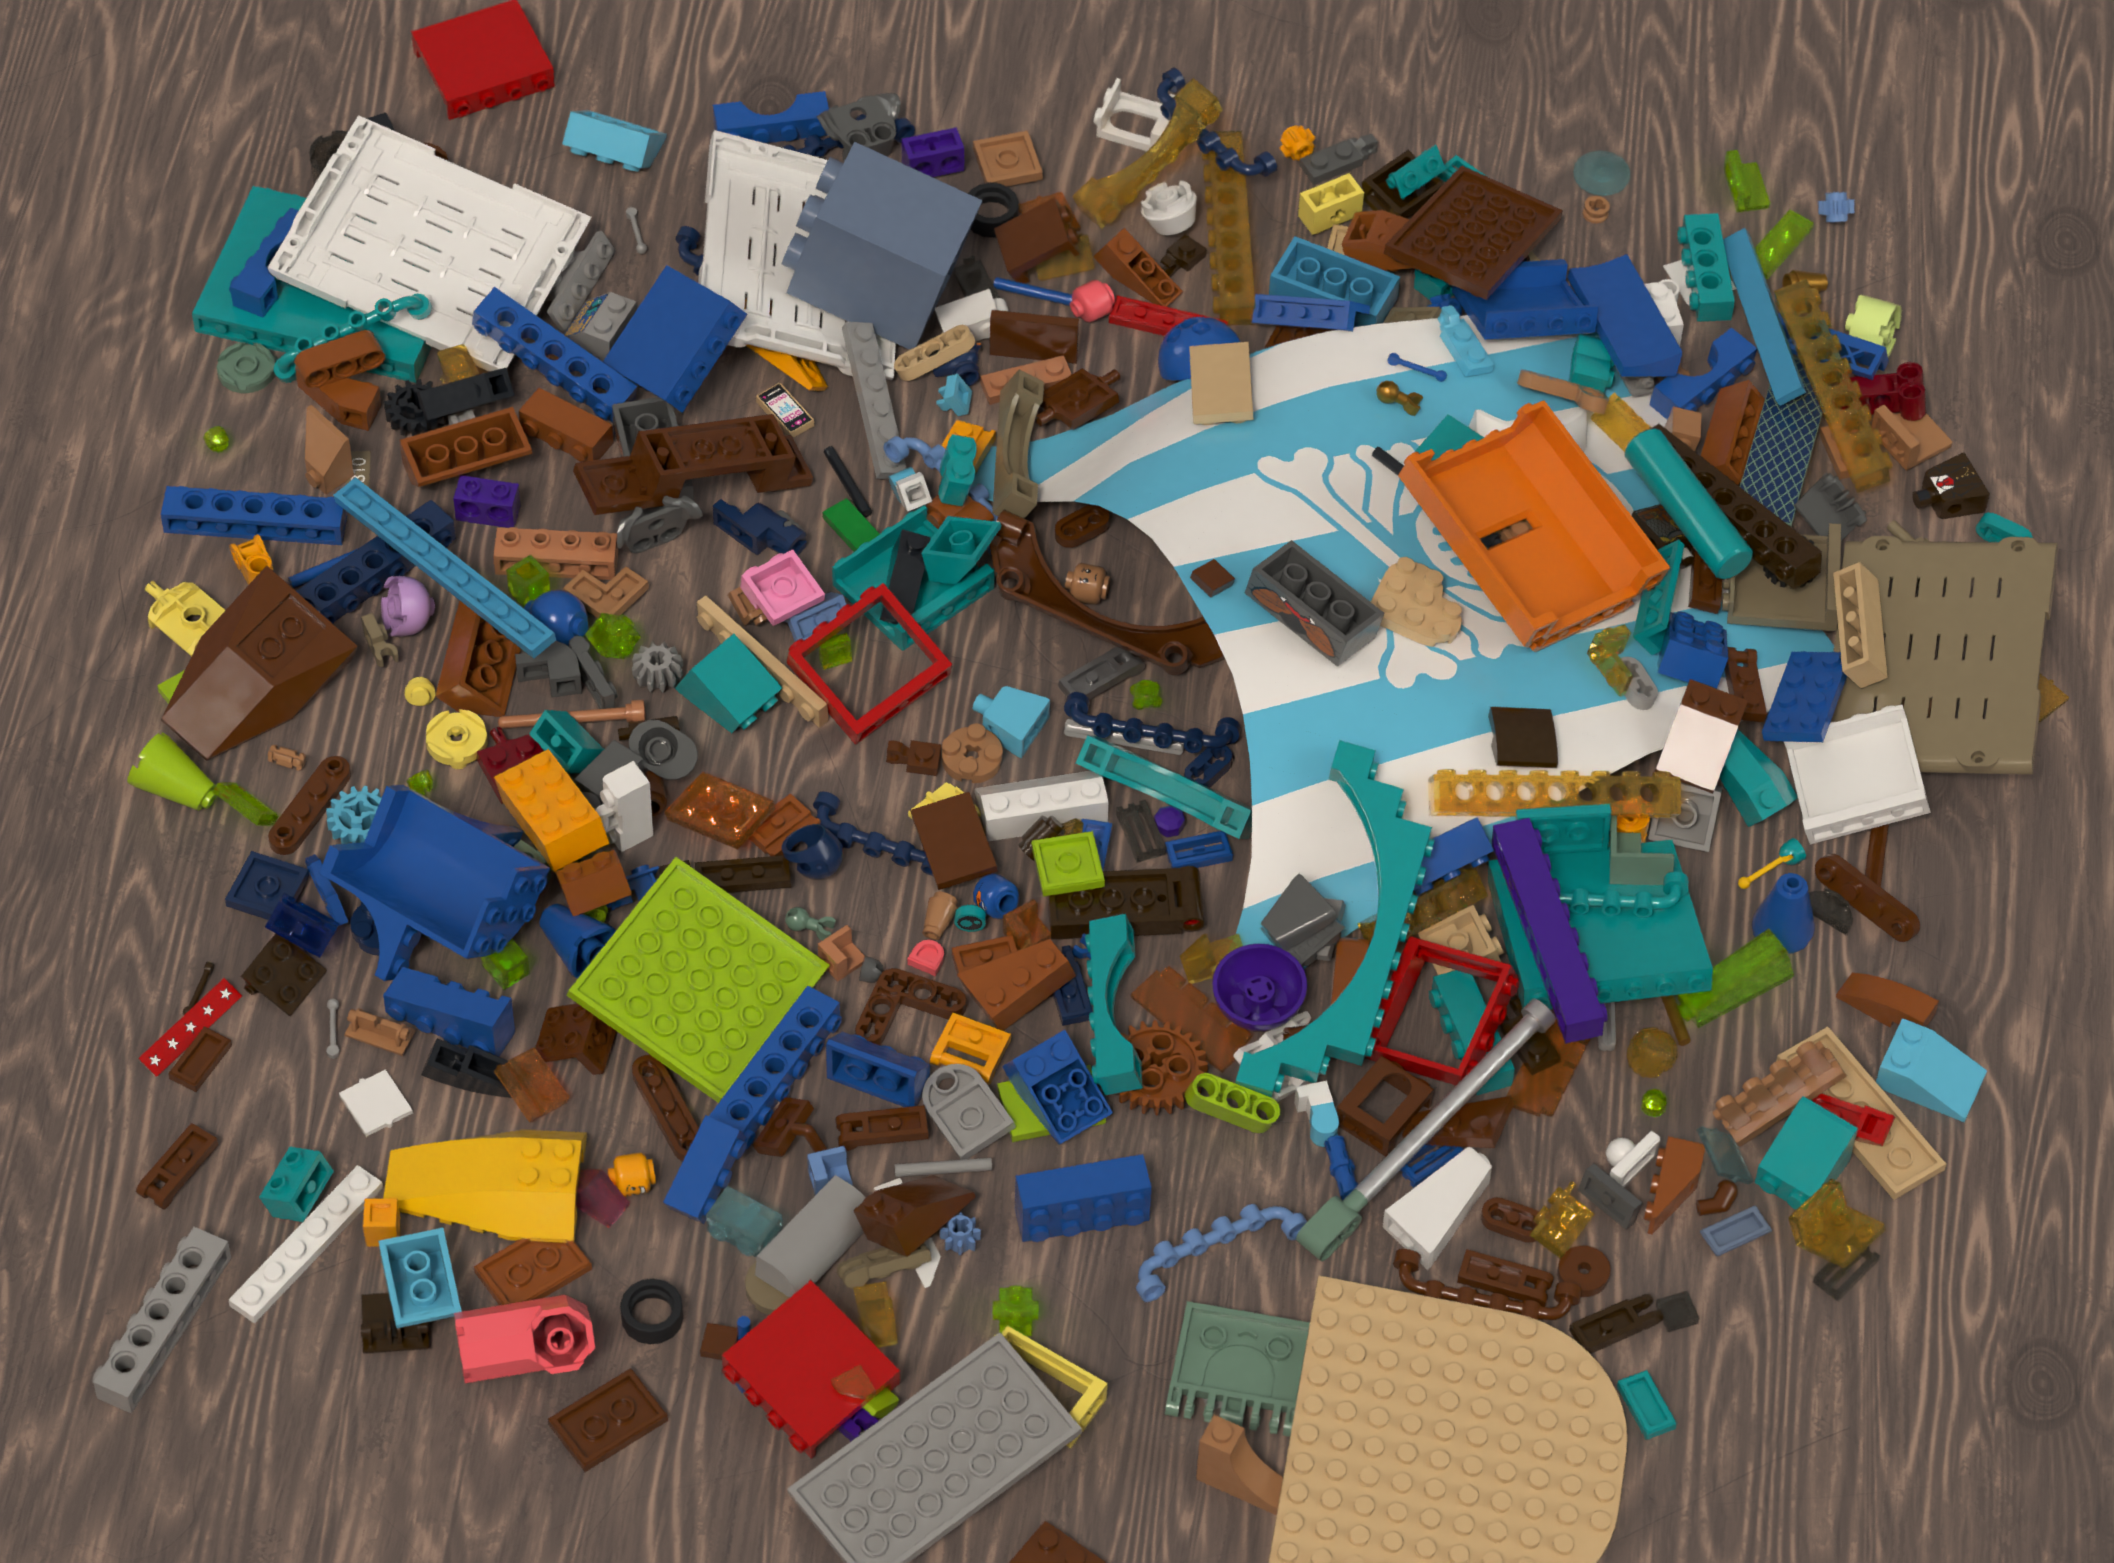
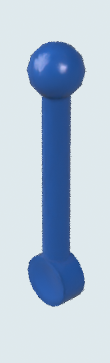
M1391 353L1388 356L1387 361L1392 366L1399 364L1434 376L1440 382L1445 381L1447 378V373L1444 370L1435 371L1400 359V356L1396 353Z

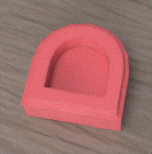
M923 940L913 948L907 958V965L936 976L944 962V949L940 943L934 940Z

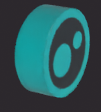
M975 905L961 906L955 911L954 924L963 931H980L986 925V912Z

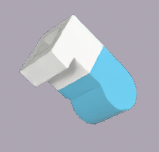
M912 467L888 476L897 500L907 511L932 502L921 472L915 474Z
M1327 1081L1297 1086L1294 1099L1297 1112H1307L1310 1122V1139L1317 1146L1325 1147L1324 1141H1328L1329 1137L1338 1135L1337 1129L1339 1126V1118Z

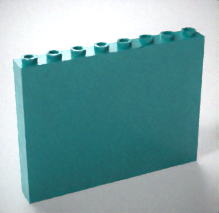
M252 186L192 312L195 332L237 342H246V344L250 345L258 343L268 349L286 353L295 348V342L300 337L306 336L312 340L322 335L321 331L327 324H334L340 327L348 323L349 315L356 310L349 307L345 309L281 281L276 277L274 278L278 299L264 317L233 306L231 292L229 291L232 279L240 274L248 258L253 256L260 248L264 237L269 236L273 231L277 220L283 217L290 207L299 211L306 200L305 197L275 191L270 188ZM378 321L371 324L368 330L374 333L385 354V360L378 367L366 372L416 383L432 346L426 344L425 340L384 322Z

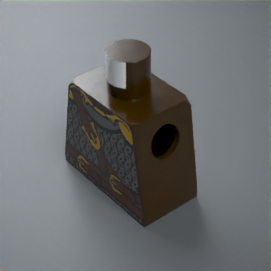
M1661 504L1633 511L1632 517L1657 550L1678 539L1684 544L1680 569L1688 567L1694 561V557L1691 554L1693 546Z

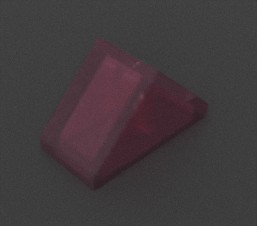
M602 1169L579 1171L576 1207L610 1228L629 1207V1202Z

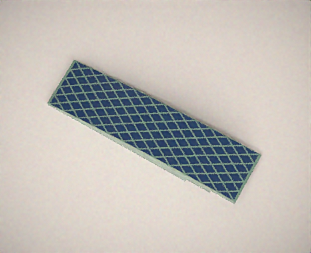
M1795 357L1794 360L1806 393L1780 406L1775 400L1771 385L1769 384L1740 484L1744 491L1790 527H1792L1797 510L1794 504L1800 499L1836 369L1825 364Z

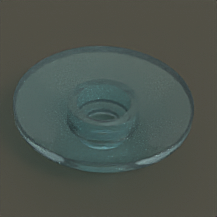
M1592 151L1582 155L1576 161L1573 176L1576 183L1584 191L1598 196H1609L1619 193L1628 185L1630 168L1623 158L1612 152Z

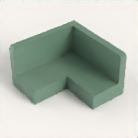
M1611 815L1609 840L1610 884L1663 885L1664 876L1667 873L1673 872L1674 855L1641 853V833L1617 832V815Z

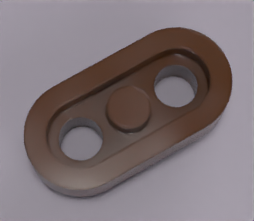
M1089 504L1063 517L1055 525V540L1063 547L1072 548L1103 533L1109 526L1108 510Z
M1499 1197L1487 1200L1482 1207L1481 1222L1490 1231L1526 1243L1535 1242L1543 1235L1545 1220L1543 1215L1535 1209ZM1493 1216H1499V1217H1501L1502 1219H1501V1220H1496V1219H1493L1492 1217H1493ZM1528 1226L1533 1230H1525L1523 1227Z

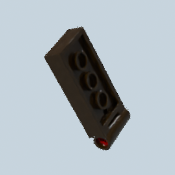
M1194 866L1103 871L1105 887L1047 896L1051 939L1081 938L1083 934H1090L1089 921L1126 914L1134 930V936L1181 934L1182 930L1193 932L1202 929L1205 924L1200 872Z

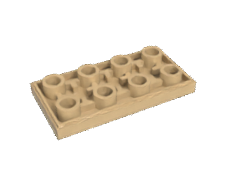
M1238 342L1189 346L1193 424L1243 423L1253 420L1249 343Z

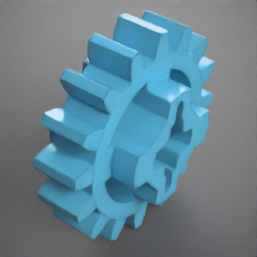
M353 786L351 787L350 794L340 791V800L331 799V808L326 810L328 830H331L334 840L341 838V844L365 841L382 798L380 797L379 789L369 793L367 786H364L362 791L357 792Z

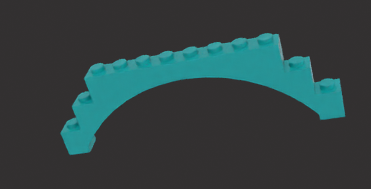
M1339 740L1329 780L1337 782L1351 801L1369 839L1377 872V919L1373 938L1364 960L1352 981L1338 999L1322 1015L1295 1035L1257 1053L1244 1052L1235 1083L1271 1098L1273 1092L1280 1093L1285 1075L1317 1083L1319 1074H1326L1330 1057L1362 1066L1364 1056L1371 1057L1376 1041L1375 1038L1370 1037L1373 1027L1380 1028L1385 1011L1379 1009L1382 998L1388 1000L1393 981L1387 980L1390 969L1397 970L1401 953L1397 952L1396 948L1399 941L1405 943L1410 924L1404 923L1407 913H1414L1418 896L1413 895L1415 884L1422 886L1427 869L1421 866L1423 857L1430 858L1435 842L1434 839L1429 838L1432 827L1402 819L1407 801L1401 800L1404 789L1374 780L1379 763L1373 762L1376 750Z

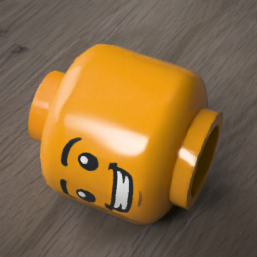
M640 1152L616 1156L613 1161V1168H607L610 1188L616 1187L618 1194L622 1197L646 1194L650 1191L651 1185L656 1184L652 1159H647L645 1154Z

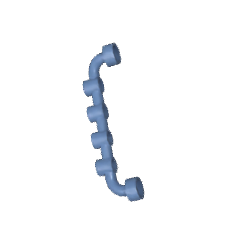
M894 436L884 443V452L892 462H900L909 455V449H913L923 456V461L929 468H936L940 472V464L945 452L943 446L936 445L931 448L920 439L914 437L902 439L898 436ZM977 484L974 487L971 486L968 495L972 500L979 502L992 513L993 506L987 501L989 498L987 488L982 484ZM992 514L994 516V521L996 522L998 516ZM989 545V546L987 547V550H988L989 554L991 555V550H990V545Z
M1256 1204L1247 1205L1240 1212L1242 1219L1231 1223L1228 1217L1222 1216L1213 1221L1211 1224L1213 1231L1202 1235L1199 1229L1194 1228L1183 1235V1244L1173 1247L1169 1241H1162L1157 1244L1153 1249L1155 1255L1145 1260L1139 1268V1283L1136 1286V1290L1144 1302L1154 1301L1165 1291V1286L1159 1276L1151 1275L1155 1269L1160 1267L1170 1268L1177 1264L1179 1259L1190 1254L1193 1256L1201 1255L1209 1246L1218 1242L1222 1244L1229 1243L1236 1238L1237 1234L1247 1230L1257 1231L1266 1222L1273 1219L1282 1220L1281 1229L1289 1240H1296L1298 1232L1308 1221L1302 1213L1294 1214L1291 1210L1284 1207L1273 1206L1259 1210Z

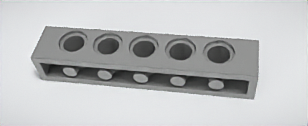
M193 1227L188 1236H184L180 1240L176 1255L171 1262H167L163 1266L160 1280L154 1288L151 1287L147 1291L143 1306L138 1314L134 1313L130 1317L126 1328L127 1331L121 1340L117 1339L112 1345L110 1357L105 1365L97 1368L93 1376L97 1399L132 1414L230 1261L231 1253L228 1241L196 1227ZM191 1265H199L196 1268H188ZM177 1290L182 1291L179 1294H171L172 1292ZM159 1316H165L162 1320H154ZM142 1342H149V1344L145 1346H137ZM126 1368L132 1369L131 1371L126 1373L121 1372L123 1369Z

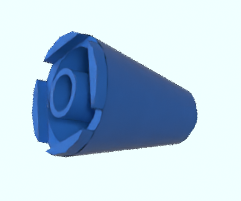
M1794 873L1782 875L1755 911L1752 920V930L1760 945L1763 947L1767 945L1775 949V952L1779 954H1791L1804 949L1813 937L1815 923L1808 884L1802 876Z
M553 904L544 909L539 921L542 931L566 968L577 979L616 932L614 927L585 914L572 916L569 907L562 904Z

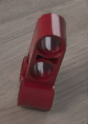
M1903 363L1899 365L1896 373L1875 375L1873 380L1861 376L1845 378L1838 385L1840 409L1845 415H1873L1875 409L1883 405L1892 413L1900 412L1901 417L1909 421L1919 420L1926 415L1923 369L1918 363Z

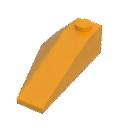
M747 299L745 300L744 309H746ZM770 300V312H769V315H771L772 300ZM749 344L746 345L806 389L825 391L828 388L815 361Z

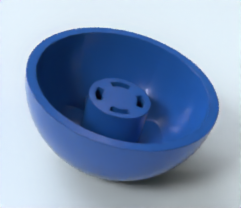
M1205 317L1186 319L1182 323L1175 325L1166 334L1160 345L1158 354L1160 375L1163 379L1172 381L1190 379L1189 346L1238 343L1241 341L1228 325L1217 319Z

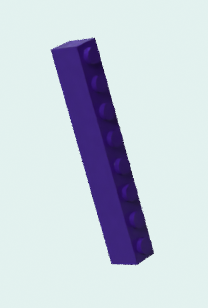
M1530 818L1493 825L1492 846L1565 1043L1602 1036L1604 1022L1608 1021L1607 1010L1604 1003H1599L1597 999L1598 987L1596 980L1588 975L1589 966L1586 954L1584 952L1580 953L1577 930L1575 927L1571 928L1568 922L1570 920L1567 904L1565 902L1561 903L1559 898V882L1557 878H1552L1550 874L1551 863L1548 854H1543L1541 850L1542 839L1539 830L1533 829Z

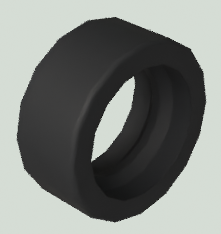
M991 182L979 184L968 193L983 200L981 204L989 202L999 203L1008 209V212L1004 215L994 218L984 217L977 213L971 230L978 235L994 238L996 237L994 228L1019 216L1018 198L1009 187L1003 184Z
M655 1278L644 1279L631 1285L623 1294L620 1303L622 1326L628 1336L637 1342L649 1345L663 1343L673 1338L680 1330L683 1321L682 1299L677 1289L670 1283ZM650 1298L664 1300L671 1306V1314L667 1320L653 1325L643 1324L635 1320L632 1310L637 1303Z

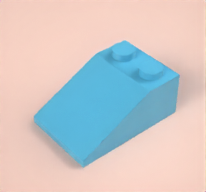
M1902 1018L1880 1065L1876 1083L1886 1092L1965 1123L1987 1070L1933 1030Z
M443 1228L378 1241L396 1328L454 1317V1313L462 1312Z

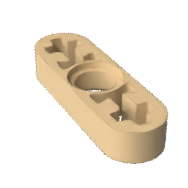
M966 325L955 326L901 354L894 362V369L903 381L914 380L968 352L975 344V337ZM939 350L935 355L930 356L931 353Z

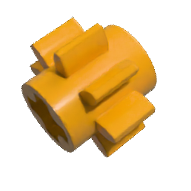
M1294 125L1283 132L1280 139L1283 145L1279 148L1286 158L1290 156L1293 161H1300V158L1312 154L1315 147L1312 141L1316 138L1309 128L1305 130L1302 125Z

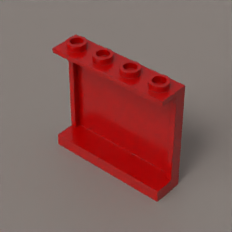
M510 0L411 31L413 51L417 58L421 57L440 92L446 104L448 120L463 117L555 87L553 66L518 0Z
M811 1280L722 1354V1373L733 1385L738 1383L745 1390L744 1395L754 1407L760 1405L767 1413L766 1418L776 1430L782 1428L790 1436L788 1440L793 1448L799 1453L804 1451L811 1459L815 1456V1447L884 1388L887 1387L891 1391L900 1384V1370Z

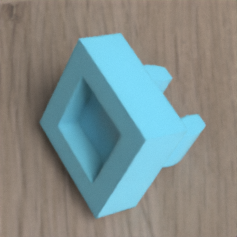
M958 374L947 376L946 386L938 390L943 399L937 400L936 404L942 411L952 408L957 416L968 414L972 390Z

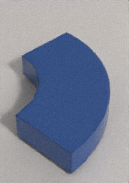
M315 854L305 858V864L309 869L311 878L324 904H327L325 907L333 922L338 926L347 923L348 919L330 880L319 874L322 867L321 860Z

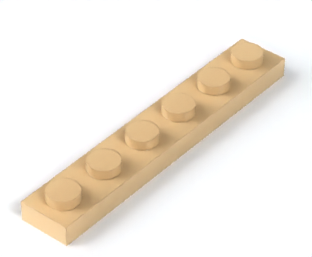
M705 595L697 601V620L705 630H711L718 637L721 644L734 633L781 685L782 689L779 695L785 702H791L798 708L799 713L805 720H811L819 728L829 721L828 706L824 700Z

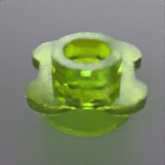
M1141 680L1137 684H1133L1130 687V693L1134 697L1133 707L1137 710L1151 706L1154 708L1160 707L1162 705V698L1158 694L1160 686L1151 680Z

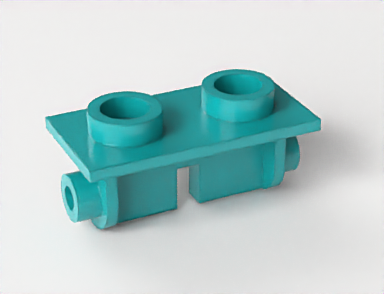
M1437 145L1422 151L1421 155L1396 172L1389 174V178L1386 180L1387 185L1391 189L1397 188L1402 199L1446 170Z

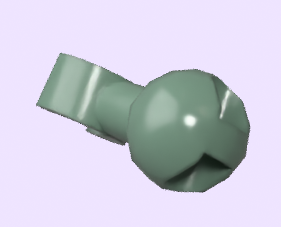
M802 907L791 908L785 916V922L789 929L798 932L805 928L815 931L817 937L822 941L831 935V932L824 930L823 927L833 929L836 922L834 918L828 916L820 920L809 917L808 912Z

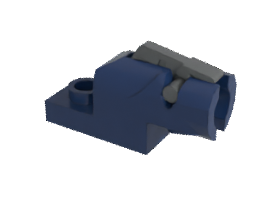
M722 499L713 505L714 525L757 556L767 547L783 554L794 550L798 556L806 547V532L783 510L774 512L769 507L757 503L742 514L736 506L729 505Z

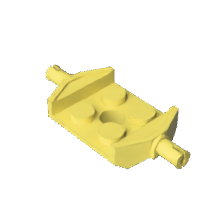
M151 581L145 587V591L156 599L148 614L149 627L152 629L158 627L192 657L201 636L223 614L225 609L194 583L183 582L170 590L168 588L163 590L154 581ZM190 615L201 616L197 621L191 622L186 620Z

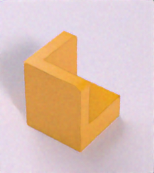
M365 1198L363 1231L366 1246L379 1247L378 1241L400 1236L401 1218L397 1198Z

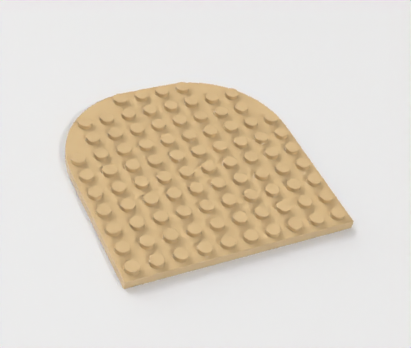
M1318 1275L1268 1563H1598L1606 1551L1615 1529L1627 1451L1626 1420L1618 1393L1604 1369L1585 1348L1562 1331L1539 1320L1511 1312Z

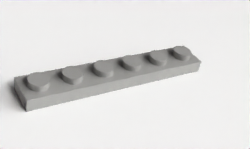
M845 322L842 332L876 479H889L888 476L907 468L905 459L895 463L884 452V443L894 436L899 437L873 323Z

